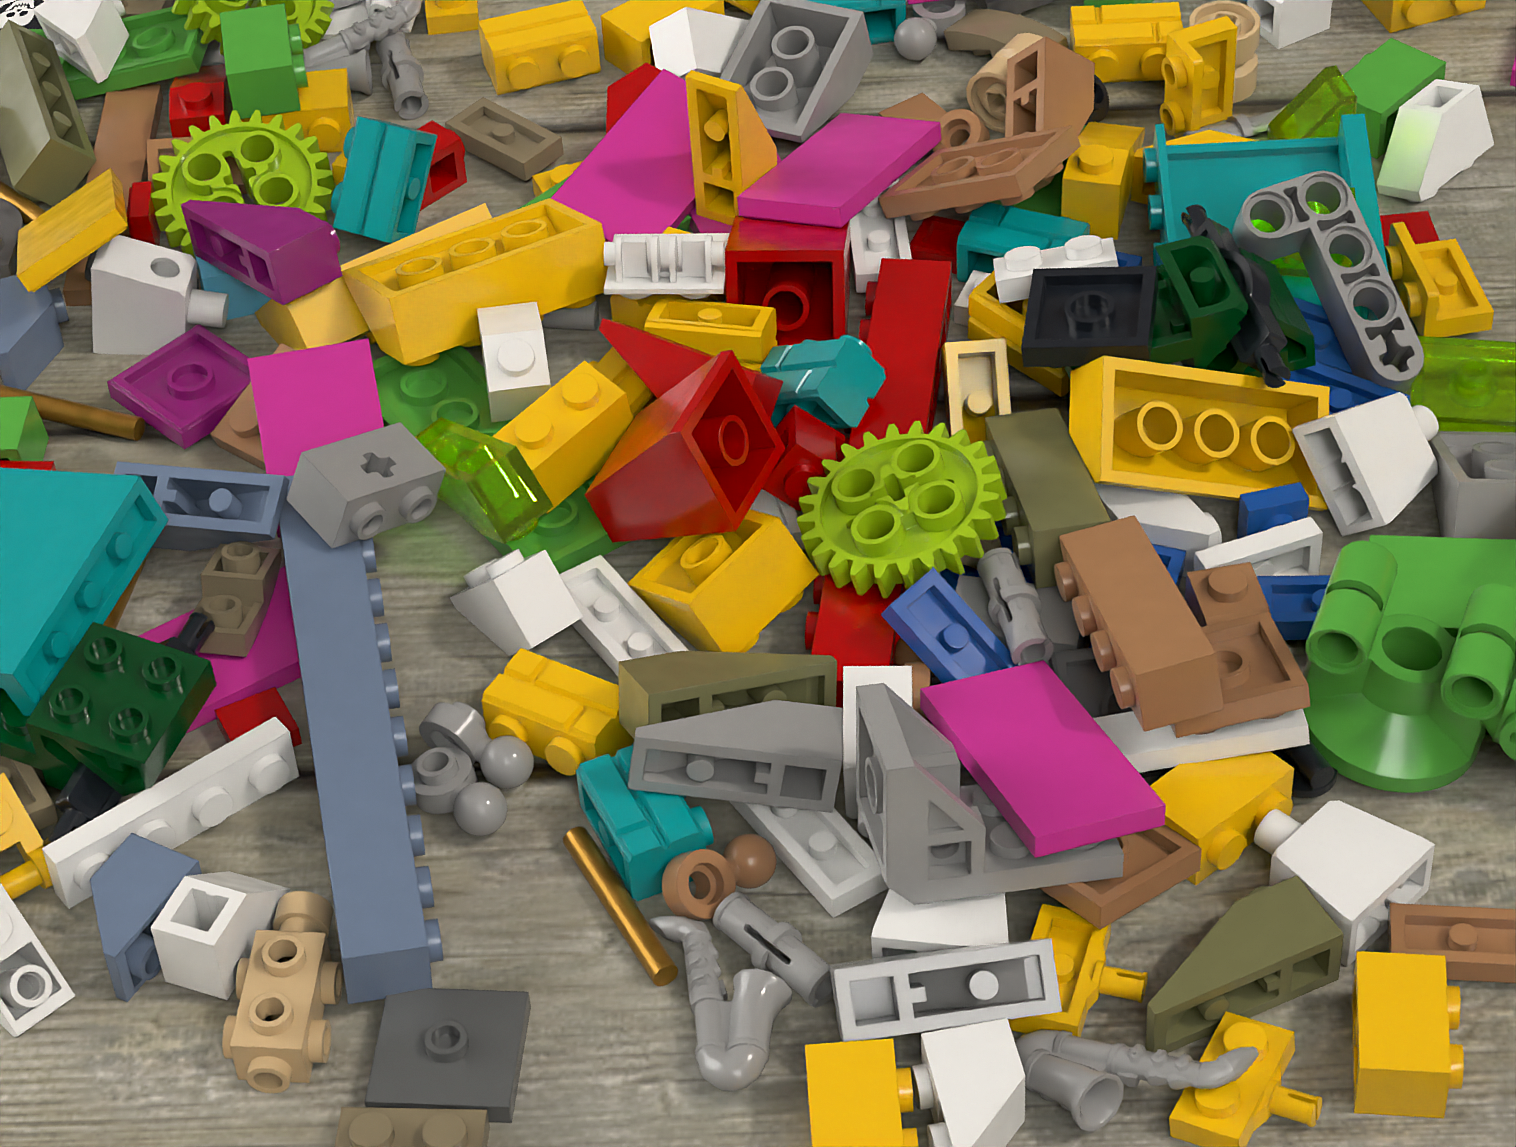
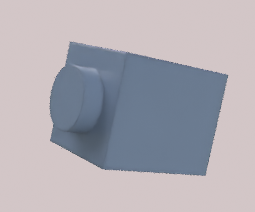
M17 275L0 279V377L4 386L26 390L64 347L59 323L69 321L59 287L49 290L47 284H45L33 293V291L28 292Z

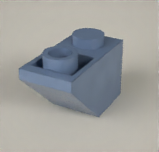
M131 833L90 879L104 957L116 998L128 1002L146 980H151L161 970L151 926L184 876L202 874L198 860L134 833Z

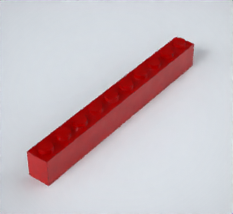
M882 258L878 281L867 282L865 313L866 316H871V319H861L859 339L871 349L872 357L885 369L886 379L874 399H867L869 407L857 428L844 429L845 433L850 434V438H845V444L851 445L857 450L865 446L863 436L868 431L877 440L886 438L889 424H895L900 435L908 434L915 421L921 422L924 434H929L934 429L942 377L941 348L947 342L952 311V261ZM841 448L837 451L838 462L844 459ZM831 573L824 576L819 574L814 579L813 601L814 604L820 605L819 612L808 611L805 627L806 650H812L811 655H831L837 660L836 707L843 708V666H896L895 646L901 637L881 614L906 591L904 583L895 584L889 597L882 598L878 584H873L861 596L857 595L852 581L841 588L836 587Z

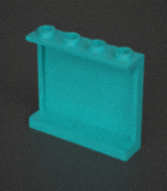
M1365 114L1341 115L1337 137L1166 145L1164 124H1155L1153 148H1143L1142 158L1144 182H1154L1155 195H1148L1149 229L1160 231L1161 242L1153 243V266H1156L1155 246L1191 237L1181 220L1182 212L1188 214L1186 210L1188 206L1195 204L1203 206L1208 218L1225 226L1232 234L1233 226L1242 205L1250 194L1316 171H1329L1342 177L1350 187L1388 271ZM1314 201L1306 202L1314 212L1323 215L1330 214L1327 207ZM1251 220L1254 227L1262 232H1276L1273 226L1264 220ZM1299 252L1269 261L1276 265L1293 297L1322 306ZM1338 253L1330 254L1333 261L1338 265L1347 268L1354 267V264L1345 255ZM1363 306L1354 307V310L1363 319L1369 321L1378 320L1376 314L1369 308Z
M0 467V688L7 692L25 716L31 715L92 622L104 624L169 521L140 476Z

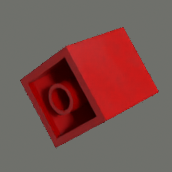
M735 216L725 248L726 303L776 308L777 333L775 339L777 340V346H792L800 344L806 339L814 341L839 339L842 335H848L851 279L850 220L841 228Z
M733 350L721 351L640 411L584 494L612 543L737 531L786 448Z

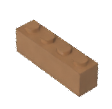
M1133 515L1060 535L1063 562L1054 564V573L1060 595L1064 602L1072 601L1075 620L1083 637L1090 635L1092 649L1100 671L1110 670L1111 684L1119 707L1121 709L1131 707L1144 732L1224 710L1216 652L1136 516Z

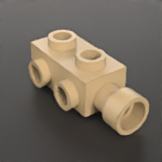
M293 891L284 894L278 901L273 930H256L250 958H241L237 967L236 994L240 1003L237 1016L228 1015L225 1020L222 1038L223 1055L226 1059H233L238 1080H247L251 1087L264 1093H281L288 1089L290 1082L309 1083L313 1063H326L330 1054L331 1025L329 1020H323L325 1004L338 1005L340 1002L343 987V969L341 962H332L327 940L333 908L328 900L312 892ZM270 1016L271 1021H266V1017Z

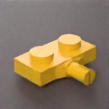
M1042 904L1030 940L1052 938L1062 1012L1008 1019L1011 1031L1026 1034L1040 1029L1064 1030L1072 1032L1073 1036L1081 1037L1088 1010L1098 1000L1100 994L1142 1003L1146 992L1148 973L1106 965L1105 953L1111 936V924L1098 929L1068 908Z
M1226 1011L1199 1062L1215 1061L1218 1056L1240 1047L1254 1046L1259 1055L1247 1071L1236 1081L1213 1089L1184 1088L1169 1116L1170 1137L1202 1147H1246L1253 1132L1273 1114L1313 1128L1321 1113L1322 1097L1282 1086V1076L1295 1052L1294 1031Z

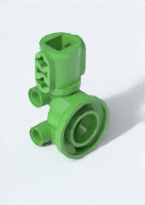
M1355 541L1344 546L1338 554L1306 641L1308 658L1303 675L1309 686L1310 707L1303 708L1308 723L1309 739L1328 763L1337 769L1341 775L1368 787L1401 793H1415L1438 789L1460 778L1475 761L1486 730L1492 736V741L1499 743L1503 751L1516 761V589L1498 583L1484 584L1475 589L1469 597L1456 638H1454L1440 625L1420 616L1411 614L1384 615L1397 576L1398 564L1394 555L1385 547L1370 541Z

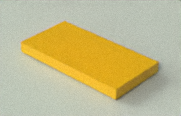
M111 168L18 230L17 277L28 292L33 291L34 293L127 229L128 222L123 186Z

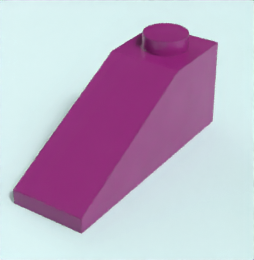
M189 200L181 204L195 255L282 305L343 276L337 253L340 252V242L335 230L328 222L300 208Z

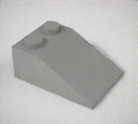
M760 0L720 79L743 86L770 136L804 143L854 95L874 55L863 11L807 0Z
M1438 431L1437 435L1429 440L1428 443L1438 462V474L1431 480L1441 537L1516 540V432Z

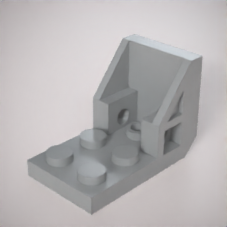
M885 683L856 686V801L888 888L916 905L1123 877L1124 853L1117 838L1037 858L1034 857L979 784L960 787V761L951 741Z

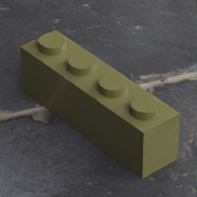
M8 19L0 30L1 155L4 159L11 185L18 194L32 202L40 200L54 207L72 194L97 160L54 42Z
M1058 407L985 417L986 440L983 442L988 456H994L1007 493V499L1002 501L1006 512V518L1001 520L1004 535H1012L1013 552L1017 554L1020 566L1027 565L1036 589L1057 586L1054 564L1063 562L1059 536L1111 522L1109 515L1069 434Z

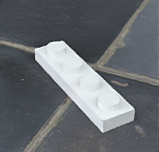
M273 717L156 783L151 788L140 792L43 847L42 851L55 894L68 909L91 897L93 894L90 879L131 833L169 849H174L210 827L222 823L226 818L264 796L276 792L283 785L299 777L290 731L276 717Z

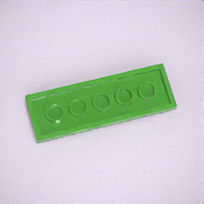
M459 345L440 352L437 360L422 366L404 365L388 354L372 361L384 427L401 422L446 468L439 491L503 556L519 549L522 556L526 558L546 550L558 573L561 574L594 557L604 556L631 542L612 543L584 494L596 478L595 474L548 514L507 481L492 436L511 420L491 421L485 369L462 346Z

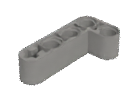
M1316 171L1250 194L1243 203L1232 229L1231 235L1237 246L1267 261L1299 252L1353 375L1372 381L1382 387H1388L1406 394L1423 367V349L1350 187L1345 180L1333 172ZM1314 201L1321 203L1327 207L1330 214L1316 213L1310 209L1306 202ZM1251 220H1264L1271 224L1276 232H1262L1254 227ZM1338 253L1345 255L1351 260L1354 267L1347 268L1338 265L1333 261L1330 254ZM1363 306L1369 308L1376 314L1378 320L1369 321L1363 319L1357 314L1354 307Z

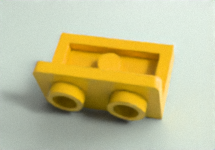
M1228 16L1167 33L1166 58L1162 60L1165 94L1164 103L1160 106L1161 123L1164 124V130L1170 136L1173 135L1175 138H1180L1187 131L1200 130L1201 127L1227 120L1229 116H1232L1238 27Z
M1404 222L1391 223L1389 244L1384 246L1388 273L1399 292V297L1408 317L1412 318L1422 340L1492 330L1494 310L1456 238L1415 244Z

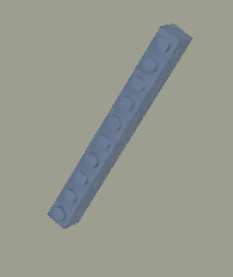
M294 475L286 476L290 481L279 520L347 1001L348 1004L386 999V995L433 988L430 963L443 961V949L438 918L424 920L422 909L434 907L433 889L429 866L415 867L414 857L425 855L424 837L420 814L410 816L406 814L405 806L417 805L412 765L398 766L397 757L408 756L403 716L390 717L389 709L400 708L395 668L382 670L381 665L383 662L392 661L387 623H374V617L384 616L380 579H367L366 573L377 572L373 537L367 540H357L332 549L286 500Z

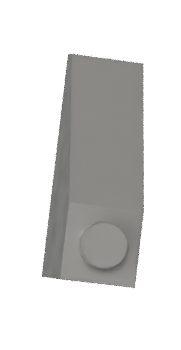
M772 700L637 727L631 757L628 789L833 813L843 762V708Z
M1052 938L902 954L829 965L839 1037L843 1042L960 1027L1004 1018L1015 1019L1062 1012Z

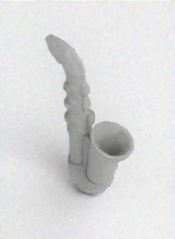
M402 0L398 5L392 8L387 7L385 11L375 16L370 15L368 19L360 23H353V26L339 31V34L307 49L303 48L306 72L347 68L350 91H361L367 95H372V71L368 52L370 50V42L374 40L381 41L388 33L394 34L399 31L404 23L410 22L419 14L422 0Z
M659 916L651 918L649 925L652 930L667 940L676 943L683 942L691 1012L695 1015L697 1046L695 1048V1059L697 1060L702 1077L721 1091H737L747 1088L761 1076L766 1063L769 1061L773 1022L780 1011L790 1004L792 990L783 979L772 972L757 968L742 969L734 975L733 1000L727 1002L728 994L723 979L718 980L722 974L720 966L716 961L719 958V952L711 943L712 936L705 924L685 916Z
M1040 1029L1023 1034L1015 1041L1025 1073V1089L1039 1093L1041 1098L1046 1101L1060 1103L1063 1109L1070 1111L1077 1126L1087 1131H1095L1104 1127L1116 1115L1123 1099V1084L1129 1087H1137L1140 1080H1143L1152 1086L1169 1084L1170 1088L1174 1090L1186 1087L1199 1089L1218 1088L1236 1081L1247 1071L1259 1055L1254 1046L1240 1047L1218 1056L1215 1061L1199 1062L1192 1060L1188 1054L1175 1057L1168 1055L1166 1050L1158 1049L1157 1052L1147 1051L1144 1045L1136 1044L1134 1047H1128L1126 1044L1121 1043L1113 1045L1073 1036L1072 1032L1064 1030Z

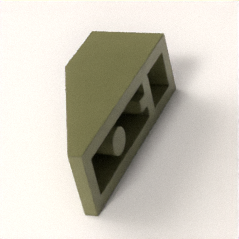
M676 651L619 661V723L634 739L637 727L772 700L836 707L837 660L831 655Z
M1297 875L1272 886L1258 887L1244 898L1235 901L1147 1004L1145 1042L1147 1051L1157 1052L1158 1049L1169 1053L1213 1034L1226 1011L1251 1018L1339 980L1344 933Z

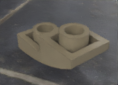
M974 9L944 30L949 50H972V53L977 56L991 53L992 58H994V55L1017 34L1032 33L1042 37L1047 36L1066 48L1069 47L1067 38L1064 35L1038 21L1022 15L992 9Z
M247 541L229 544L220 543L200 574L202 598L192 612L206 615L208 618L204 623L212 620L215 624V630L209 635L200 649V653L247 657L260 631L274 592L282 561L281 549L258 547L256 544Z

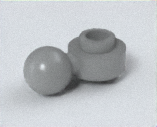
M939 0L912 4L913 17L900 23L895 31V47L903 57L909 60H921L928 57L933 52L937 40L946 39L944 30L966 15L965 0Z
M439 702L435 704L419 725V732L431 749L455 747L465 751L469 755L472 764L476 761L480 763L481 771L486 780L498 788H516L526 782L532 773L534 758L529 746L523 740L514 736H500L493 740L490 739L484 729L486 724L483 717L465 703L454 702L450 704Z
M455 747L432 748L420 755L411 764L417 806L421 810L431 814H445L453 811L454 818L459 827L466 833L474 836L490 835L503 825L507 816V802L503 793L492 784L478 782L471 759L465 751Z

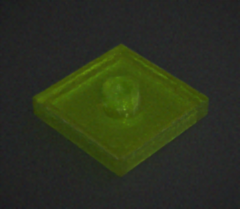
M1417 336L1423 349L1424 362L1422 369L1410 386L1411 407L1422 405L1429 408L1437 418L1438 431L1516 432V342Z

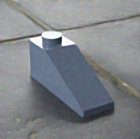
M117 461L114 474L140 476L169 519L152 548L182 551L217 548L220 543L229 544L238 541L259 542L275 539L290 481L284 475Z

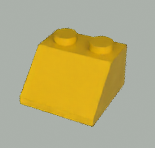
M749 509L736 532L675 537L627 584L648 607L697 650L745 653L756 644L760 636L759 633L779 613L791 609L801 600L804 589L819 573L779 517Z

